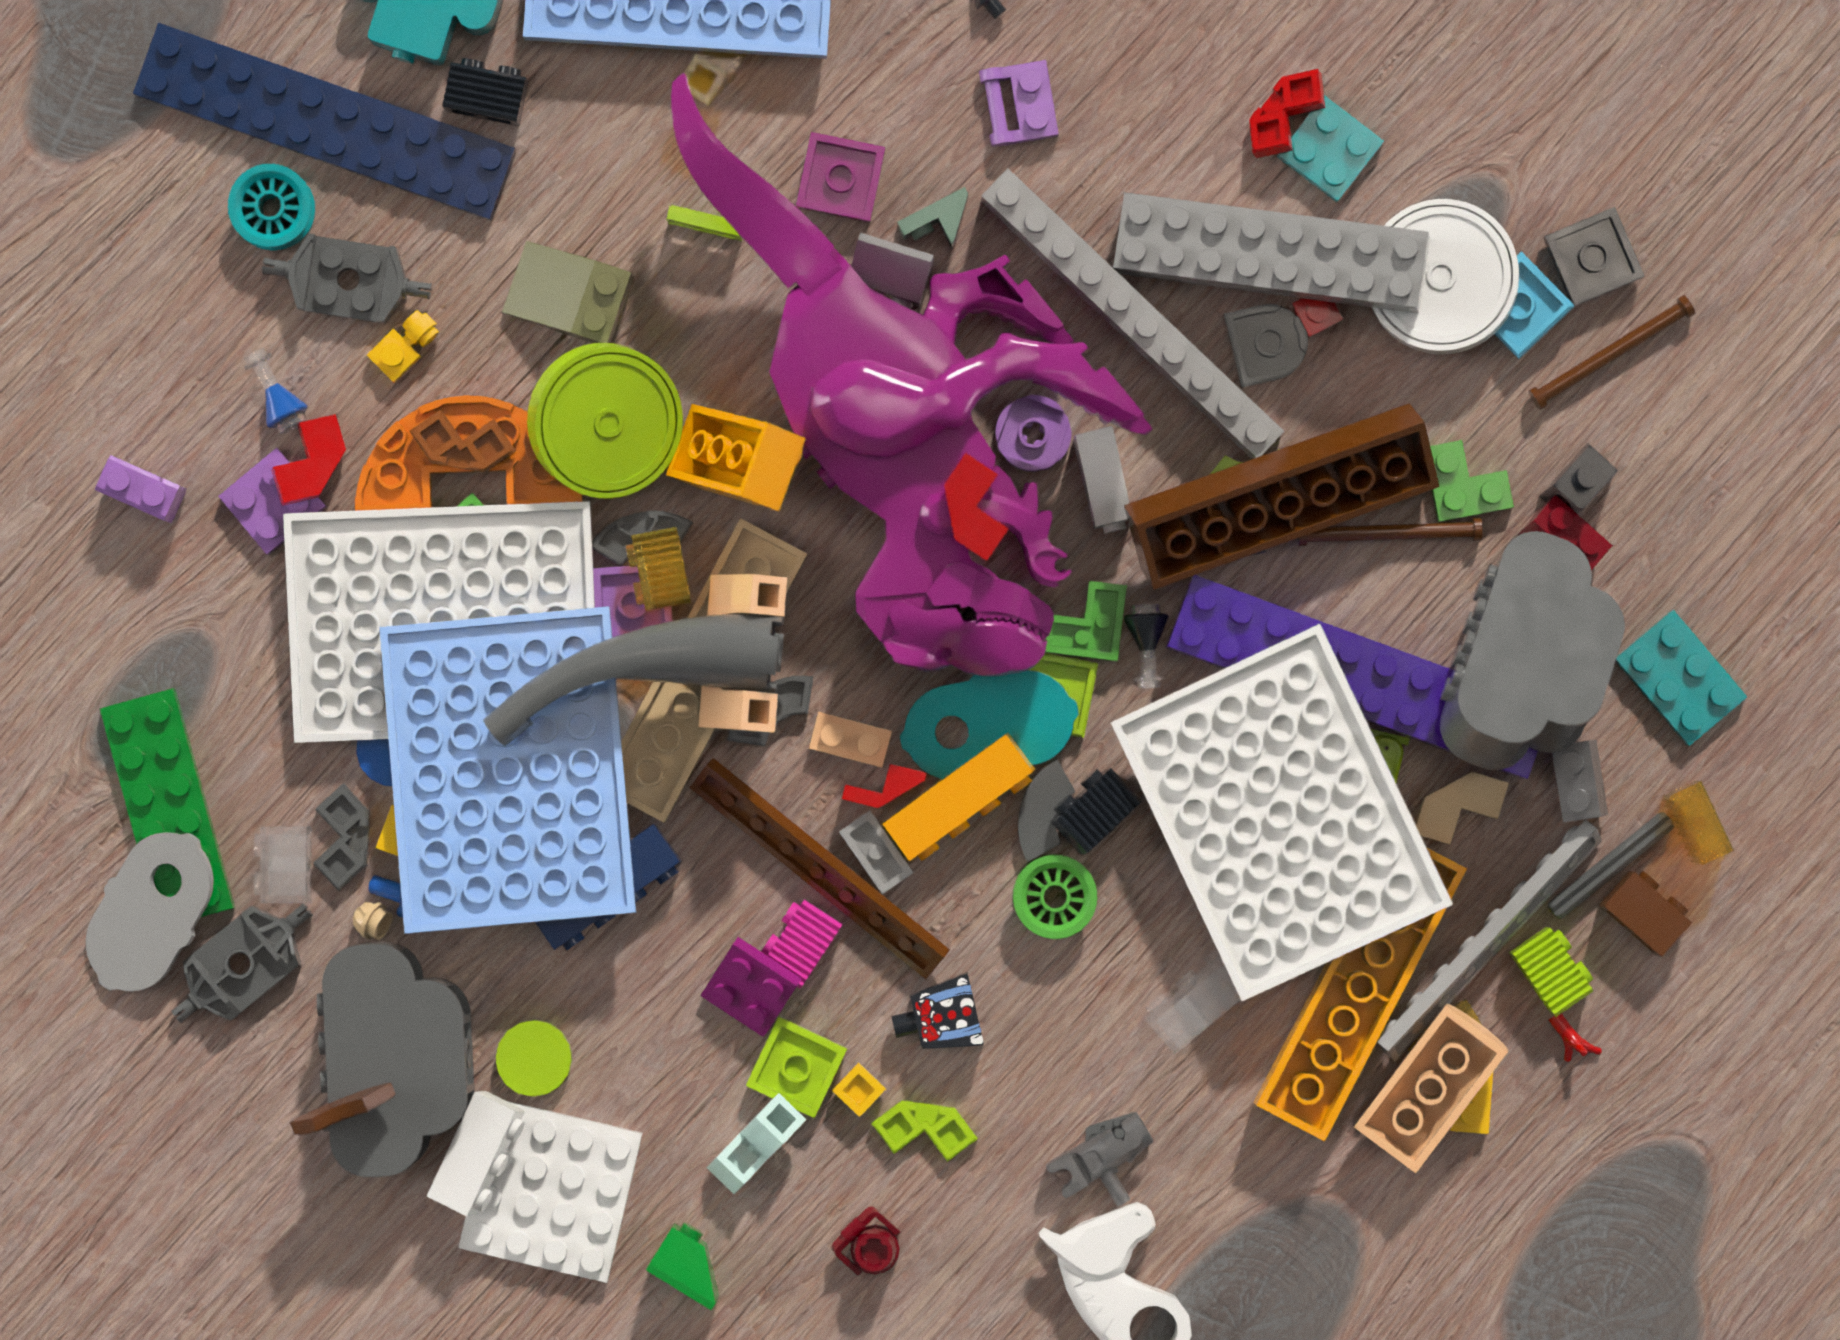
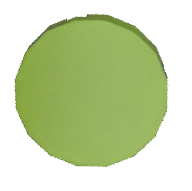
M539 1020L521 1022L509 1029L500 1040L495 1057L498 1073L505 1085L518 1094L531 1097L546 1095L561 1086L570 1073L573 1060L570 1044L564 1033L551 1023Z

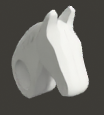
M1139 1202L1125 1205L1083 1221L1061 1235L1044 1227L1038 1234L1043 1242L1057 1255L1066 1290L1084 1322L1100 1340H1132L1130 1336L1132 1319L1139 1310L1149 1306L1164 1308L1173 1315L1175 1330L1170 1340H1190L1192 1336L1190 1318L1176 1296L1140 1282L1125 1273L1134 1248L1155 1230L1156 1225L1152 1211L1146 1205Z

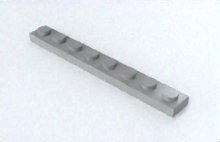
M1585 819L1579 827L1576 825L1569 829L1562 839L1563 844L1553 854L1549 853L1540 860L1536 867L1537 872L1527 882L1522 881L1514 888L1509 902L1502 909H1495L1487 917L1484 923L1485 927L1476 937L1471 936L1466 939L1459 948V955L1449 965L1444 964L1436 971L1432 978L1433 983L1423 993L1418 992L1409 1000L1404 1014L1398 1020L1394 1019L1384 1027L1380 1035L1381 1038L1377 1042L1387 1056L1396 1062L1435 1020L1444 1006L1450 1004L1602 842L1598 829Z

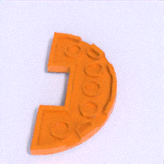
M464 395L443 398L422 405L401 420L396 421L381 436L362 468L355 496V511L432 508L431 474L478 472L431 463L409 432L440 409L462 440L493 419L502 429L516 452L487 472L506 471L507 504L582 502L583 494L566 487L554 479L542 467L529 440L527 411L496 398Z

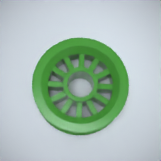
M1045 855L1031 861L1019 873L1013 889V904L1019 919L1030 931L1044 938L1061 939L1078 933L1089 923L1097 905V889L1090 872L1078 861L1064 855ZM1056 868L1054 881H1051L1047 869ZM1062 869L1069 871L1070 874L1061 883L1060 877ZM1040 872H1043L1047 882L1045 885L1035 878ZM1075 876L1080 884L1067 888V885ZM1031 881L1041 888L1040 892L1027 890ZM1054 885L1062 887L1066 893L1065 902L1056 908L1048 906L1044 901L1045 891ZM1080 889L1083 890V898L1070 895V893ZM1027 895L1037 896L1040 900L1027 904ZM1069 903H1082L1079 912L1070 906ZM1043 905V908L1035 917L1030 909ZM1065 908L1075 915L1070 921H1067L1063 910ZM1047 910L1050 911L1048 924L1040 921ZM1055 912L1059 913L1063 924L1054 925Z

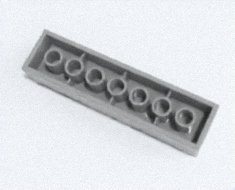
M1124 192L1113 268L1122 275L1419 314L1430 237L1428 231Z

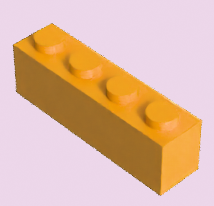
M1007 732L887 819L882 825L909 861L916 856L923 861L940 848L936 843L946 834H949L952 839L971 826L967 821L968 818L978 811L982 816H985L1001 804L997 797L1008 789L1015 794L1032 782L1028 775L1035 768Z

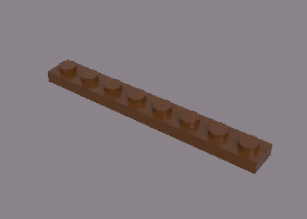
M712 758L689 787L924 979L928 978L950 951L949 948L716 759Z

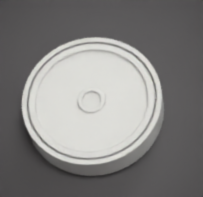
M1434 199L1407 207L1384 225L1428 231L1430 237L1419 314L1372 307L1377 319L1391 336L1417 351L1431 354H1453L1480 345L1501 328L1510 315L1517 298L1519 267L1511 239L1503 227L1491 215L1467 202L1453 199Z

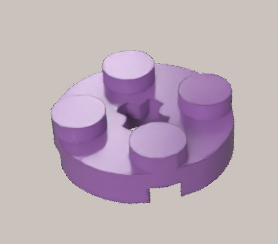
M1030 395L1017 399L1004 408L996 424L995 437L999 452L1009 464L1023 471L1037 472L1050 469L1064 457L1071 442V427L1068 417L1059 404L1044 396ZM1033 423H1037L1040 425L1039 432L1044 434V438L1042 441L1035 440L1034 444H1029L1026 442L1027 436L1022 434V430L1024 427L1031 428Z

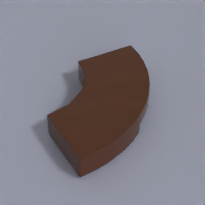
M391 1082L377 1085L321 1106L291 1121L290 1125L295 1135L319 1132L342 1120L375 1109L394 1098L396 1093Z

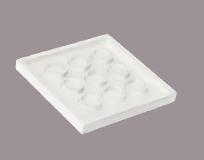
M507 1101L525 1110L521 1119L525 1122L524 1128L517 1141H511L505 1155L509 1159L502 1174L499 1177H494L489 1188L493 1193L488 1206L483 1212L479 1211L477 1215L466 1216L458 1248L607 1283L643 1133Z

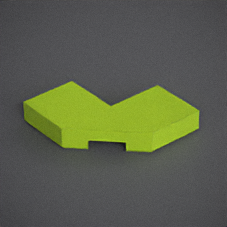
M901 1100L871 1123L893 1154L925 1131L948 1162L978 1139L955 1107Z

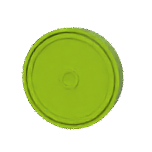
M614 343L583 345L572 349L556 359L538 380L530 398L527 414L529 440L542 467L554 479L571 490L595 498L609 499L627 496L638 492L654 482L672 461L681 439L683 427L681 400L673 381L665 370L648 356L632 348Z

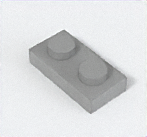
M871 810L839 831L881 894H884L914 873Z

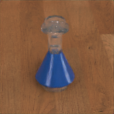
M262 348L244 358L246 362L244 368L245 370L254 369L265 389L267 427H276L279 434H284L297 428L299 422L307 421L303 413L308 409V405L278 383L267 362L273 356L271 353L267 354L265 349Z

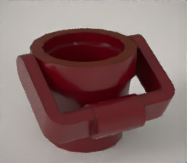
M870 1206L858 1217H855L840 1232L841 1235L832 1243L831 1249L837 1258L858 1276L862 1271L874 1275L885 1273L898 1260L900 1247L896 1236L901 1231L880 1211ZM876 1217L884 1225L868 1224ZM849 1243H851L850 1252L853 1262L841 1252Z

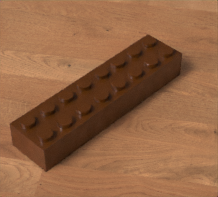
M1408 403L1124 505L1141 570L1155 590L1440 486L1425 422L1411 404Z

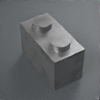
M1597 740L1576 742L1565 750L1552 752L1563 822L1608 815Z

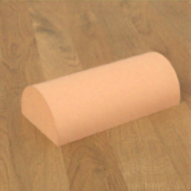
M1446 1004L1354 1125V1128L1414 1173H1417L1508 1053L1507 1047L1472 1017L1458 1008Z

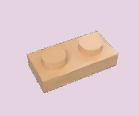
M818 712L809 749L883 768L892 731Z

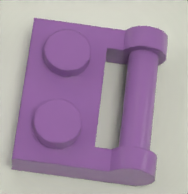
M1046 60L1006 67H994L979 71L980 82L985 84L993 133L990 134L992 147L1058 137L1059 133ZM1000 81H1011L1019 130L1008 131Z

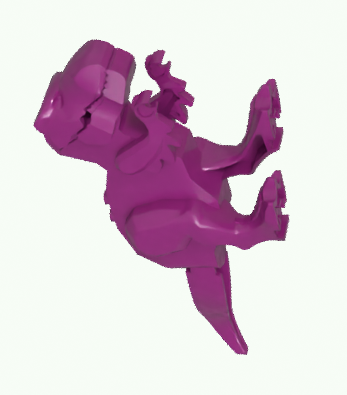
M682 73L672 82L671 109L676 141L692 178L716 211L756 252L784 286L789 290L796 285L787 295L769 373L793 433L806 438L802 447V455L805 459L812 455L821 465V468L816 472L830 489L837 485L841 491L885 520V541L855 590L856 612L884 644V647L897 664L925 672L940 671L953 665L965 673L996 677L1021 673L1033 668L1046 652L1048 643L1046 638L1051 632L1054 621L1052 609L1024 587L1011 581L999 579L989 569L972 561L968 554V548L960 544L953 537L944 483L965 453H968L998 474L977 505V508L1009 528L1008 530L1016 536L1023 549L1026 566L1031 577L1042 585L1057 587L1059 586L1057 581L1069 576L1071 570L1066 571L1064 568L1058 572L1055 570V561L1059 558H1066L1067 554L1049 543L1048 533L1053 518L1052 512L1050 510L1037 512V484L1034 482L1025 483L1020 496L1018 495L1011 478L1000 467H994L996 456L973 422L971 411L981 398L997 387L1013 380L1033 381L1031 382L1033 384L1044 386L1053 392L1059 393L1066 400L1070 399L1077 407H1082L1090 416H1098L1104 425L1112 423L1124 430L1142 435H1147L1153 428L1143 417V412L1105 367L1099 368L1095 372L1081 354L1088 349L1084 342L1073 343L1074 340L1064 329V324L1027 279L1019 285L1016 284L1003 268L1010 262L1006 255L976 269L957 274H935L930 279V295L923 315L870 289L845 258L834 249L833 244L794 204L732 154L716 138L699 113L688 85L687 76ZM982 312L993 317H999L1005 323L1010 322L1018 329H1024L1025 334L1033 338L1037 337L1048 342L1019 338L1010 333H1003L992 348L969 359H965L955 346L958 323H961L962 319L969 313L978 314ZM957 604L961 608L970 606L973 610V618H976V621L972 620V618L962 619L958 610L952 605Z

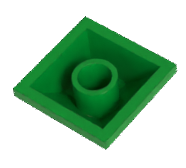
M685 1222L681 1227L674 1223L646 1271L712 1311L718 1300L719 1292L707 1243L701 1240L703 1233Z

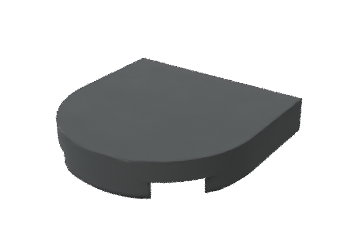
M1263 304L1224 313V320L1241 388L1282 379L1293 373L1302 363L1308 348L1307 331L1300 318L1289 309L1277 304Z

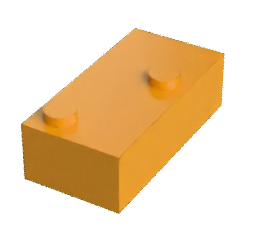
M691 404L682 429L679 445L669 464L666 475L708 492L779 511L795 466L801 460L802 447L806 438L767 422Z

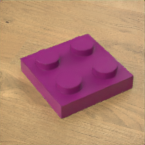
M811 132L796 207L871 223L886 148L884 146Z
M737 937L700 996L764 1037L802 978Z

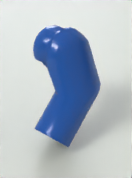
M374 875L369 883V893L400 903L396 914L403 918L401 884Z

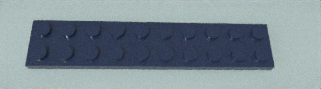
M159 22L133 94L137 97L490 221L492 220L516 149L509 145Z

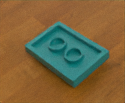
M1674 610L1668 612L1617 655L1615 661L1687 746L1693 744L1747 698V695Z

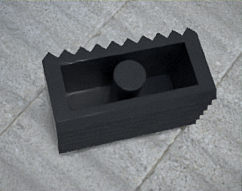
M462 58L461 64L451 62L442 107L446 112L520 126L529 83L526 77L521 76V70L508 66H499L498 71L483 69V62L469 58Z
M1096 768L1080 783L1085 789L1075 798L1069 794L1053 809L1057 815L1050 822L1081 855L1089 853L1142 802L1112 768L1105 769L1102 772Z

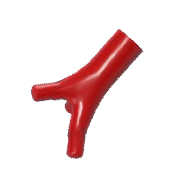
M1562 1013L1548 1020L1563 1040L1565 1048L1564 1060L1566 1062L1572 1060L1573 1048L1582 1056H1586L1588 1052L1597 1055L1602 1053L1600 1047L1594 1046L1583 1039Z

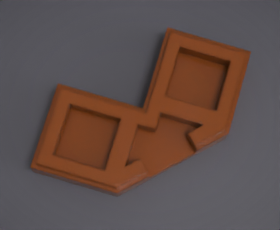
M440 409L409 431L433 464L486 473L516 452L494 419L462 440Z

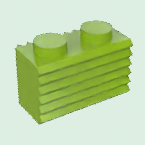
M1545 927L1511 950L1509 954L1550 1014L1557 1017L1593 992L1589 983L1594 979L1581 961L1575 964L1567 953L1572 947L1564 934L1559 929L1553 932L1551 928Z

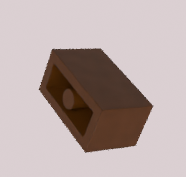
M1628 871L1599 906L1655 956L1662 957L1692 923L1685 917L1688 910L1674 897L1670 896L1666 900L1656 891L1660 885L1644 871H1641L1639 875Z

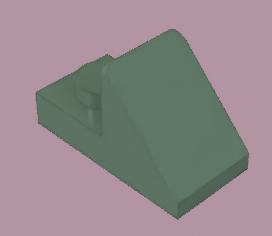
M963 187L898 221L897 227L904 240L911 236L914 241L920 240L935 231L933 225L938 223L950 247L953 249L968 201L966 188Z

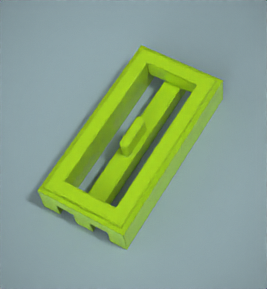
M675 205L669 206L666 218L668 224L742 241V237L721 216Z

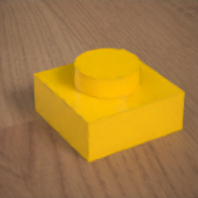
M859 1062L832 1089L859 1117L886 1090Z

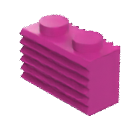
M805 899L801 905L795 902L792 903L781 920L787 924L780 937L772 934L761 951L801 977L802 980L797 986L799 989H801L843 925Z

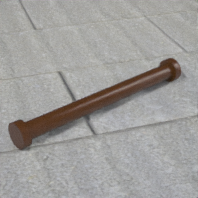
M1685 295L1677 298V303L1551 382L1539 389L1537 387L1530 389L1528 392L1538 409L1545 408L1547 401L1684 316L1690 318L1695 315L1696 312L1693 305Z
M1473 518L1472 522L1330 526L1299 537L1298 545L1307 546V542L1468 537H1473V541H1482L1481 518Z

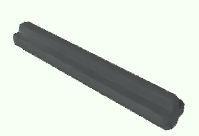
M1658 813L1549 901L1547 905L1549 910L1556 918L1563 919L1675 827L1673 821L1666 813Z

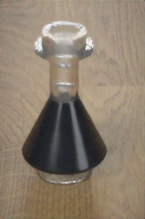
M1161 604L1130 605L1131 615H1125L1123 620L1140 650L1141 677L1134 678V681H1138V689L1161 688L1160 680H1164V677L1156 676L1155 649L1169 615L1161 613Z

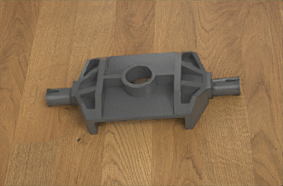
M309 233L291 260L287 262L267 258L263 260V264L266 266H262V274L285 276L289 280L296 307L301 311L386 324L396 311L401 300L407 298V295L427 298L429 300L431 298L430 292L421 291V289L432 291V283L410 281L409 278H406L398 249L395 246H378L320 237ZM346 270H354L359 275V284L353 290H343L339 285V277Z
M302 903L287 918H279L256 906H250L183 961L184 974L190 993L186 1000L171 1010L174 1016L185 1010L176 1019L183 1023L198 1008H205L220 1017L232 1021L295 968H298L301 965L294 932H296V928L313 916L310 910H307L300 916L308 907ZM235 953H244L250 959V968L243 975L236 974L230 967V960Z

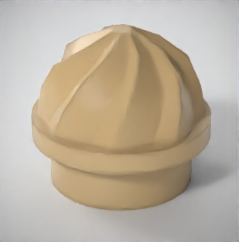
M365 902L355 910L353 925L362 937L366 939L373 937L379 940L389 930L393 915L380 902Z

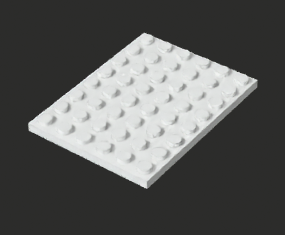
M590 501L283 514L294 743L389 739L379 627L595 608Z
M1321 624L1111 722L1242 1001L1453 905Z

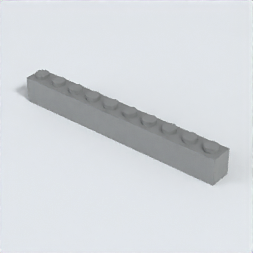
M1008 168L981 195V202L1251 459L1262 456L1285 432Z

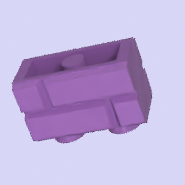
M111 455L95 488L100 493L169 523H172L186 493V488Z

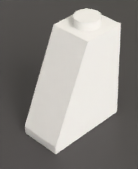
M1113 426L1075 435L1073 444L1094 529L1103 527L1104 534L1126 529L1125 522L1128 520L1124 505L1129 504V498Z

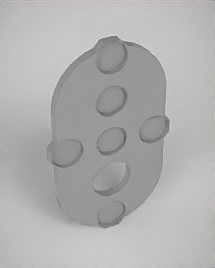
M164 832L144 838L131 850L116 877L110 878L105 885V896L87 929L86 951L89 962L98 975L99 984L109 991L115 989L140 991L159 983L171 969L182 948L189 946L195 937L194 928L212 896L213 871L208 857L201 848L200 840L190 833L181 835ZM163 864L175 866L182 877L181 888L172 897L160 894L154 884L155 872Z

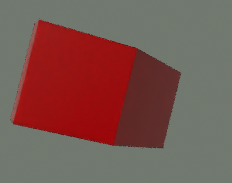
M889 764L883 793L845 784L842 799L880 808L925 781L927 773Z

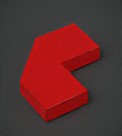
M1319 69L1281 77L1272 89L1274 92L1261 108L1258 107L1249 118L1252 153L1256 159L1292 151L1289 116L1325 108L1322 74Z
M336 414L299 422L298 430L307 459L274 466L271 470L282 506L318 498L346 451Z
M965 453L944 483L953 537L960 544L987 561L1009 528L977 508V505L998 474L968 453Z

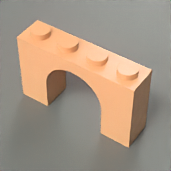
M711 574L707 616L741 613L784 616L787 578L757 574ZM702 686L698 727L775 732L778 694Z

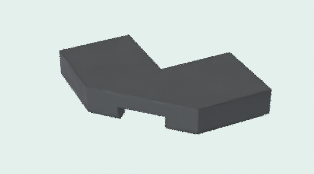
M342 783L315 809L340 836L333 845L313 862L338 891L344 888L368 865L370 810L345 783Z

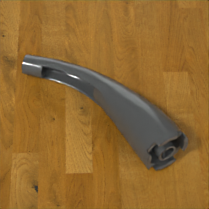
M745 613L718 614L651 625L615 636L583 649L542 672L509 696L486 716L483 722L493 736L502 745L506 746L533 725L530 717L548 704L574 690L611 678L777 693L778 682H770L771 675L781 672L784 634L775 633V626H782L784 624V616Z

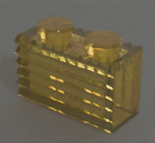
M677 527L631 535L633 544L626 545L630 568L637 567L640 582L633 583L637 605L644 604L646 612L692 604Z
M1693 781L1663 795L1662 801H1665V807L1670 809L1668 814L1673 816L1672 821L1676 823L1675 828L1679 829L1678 835L1682 836L1681 842L1686 843L1684 849L1689 850L1687 856L1692 857L1691 863L1704 865L1734 851L1702 781Z

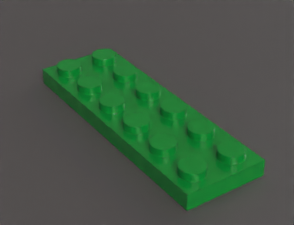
M171 688L99 708L136 844L148 836L164 832L181 835L190 833L200 840L201 848L208 857L213 871L212 896L201 917L235 908L176 689ZM163 864L155 872L154 884L160 894L172 897L180 890L182 877L175 866Z

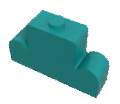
M362 0L371 3L378 1L368 31V38L374 46L392 51V58L405 63L414 64V60L418 59L438 66L443 65L458 22H460L466 32L472 35L481 36L487 34L494 28L503 0Z

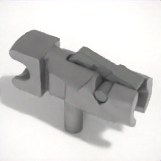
M1131 1112L1088 1126L1086 1128L1085 1142L1052 1159L1046 1164V1168L1050 1173L1066 1169L1072 1174L1071 1181L1062 1188L1064 1198L1072 1196L1100 1177L1115 1204L1119 1207L1129 1201L1130 1197L1116 1176L1118 1172L1117 1167L1125 1161L1132 1162L1146 1147L1153 1143V1138L1138 1113Z

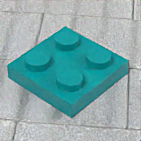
M1324 95L1325 108L1311 111L1291 137L1293 150L1279 153L1277 157L1337 203L1383 144L1384 140Z

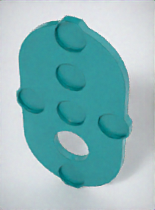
M1027 670L1021 673L997 677L973 675L969 681L939 686L923 694L913 704L907 715L905 729L900 735L902 749L910 754L914 762L922 770L941 779L947 777L1007 732L1030 763L1036 765L1050 760L1064 748L1072 734L1074 720L1079 715L1077 702L1069 697L1063 686L1054 678L1044 673ZM947 716L961 718L968 727L966 743L956 749H948L942 746L936 737L938 722Z

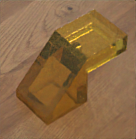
M702 51L700 55L695 54L684 72L687 76L692 97L709 107L732 80L747 54Z

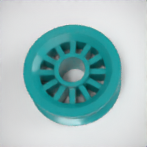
M261 164L246 170L233 184L228 197V214L235 230L250 244L264 250L277 251L294 246L307 235L315 218V200L307 183L293 170L278 164ZM270 180L269 190H267L263 182ZM282 181L283 184L277 191V182ZM257 185L261 191L259 195L252 191ZM290 187H292L294 192L286 195ZM248 195L254 198L255 202H246ZM270 198H278L281 202L280 211L274 216H265L263 214L264 203ZM298 199L299 205H288ZM245 209L255 210L245 215ZM296 212L298 214L296 219H293L288 213ZM258 219L252 228L249 223ZM284 220H287L292 224L287 229L283 224ZM266 224V234L260 233ZM274 224H277L280 233L274 234Z

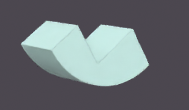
M778 1093L707 1166V1169L735 1194L765 1161L792 1136L806 1119Z

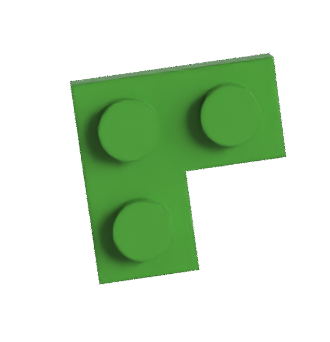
M1462 440L1430 446L1440 486L1431 490L1437 522L1514 508L1507 470L1469 477Z
M1089 581L1084 618L1054 615L1051 632L1046 638L1048 643L1045 653L1118 661L1127 585Z

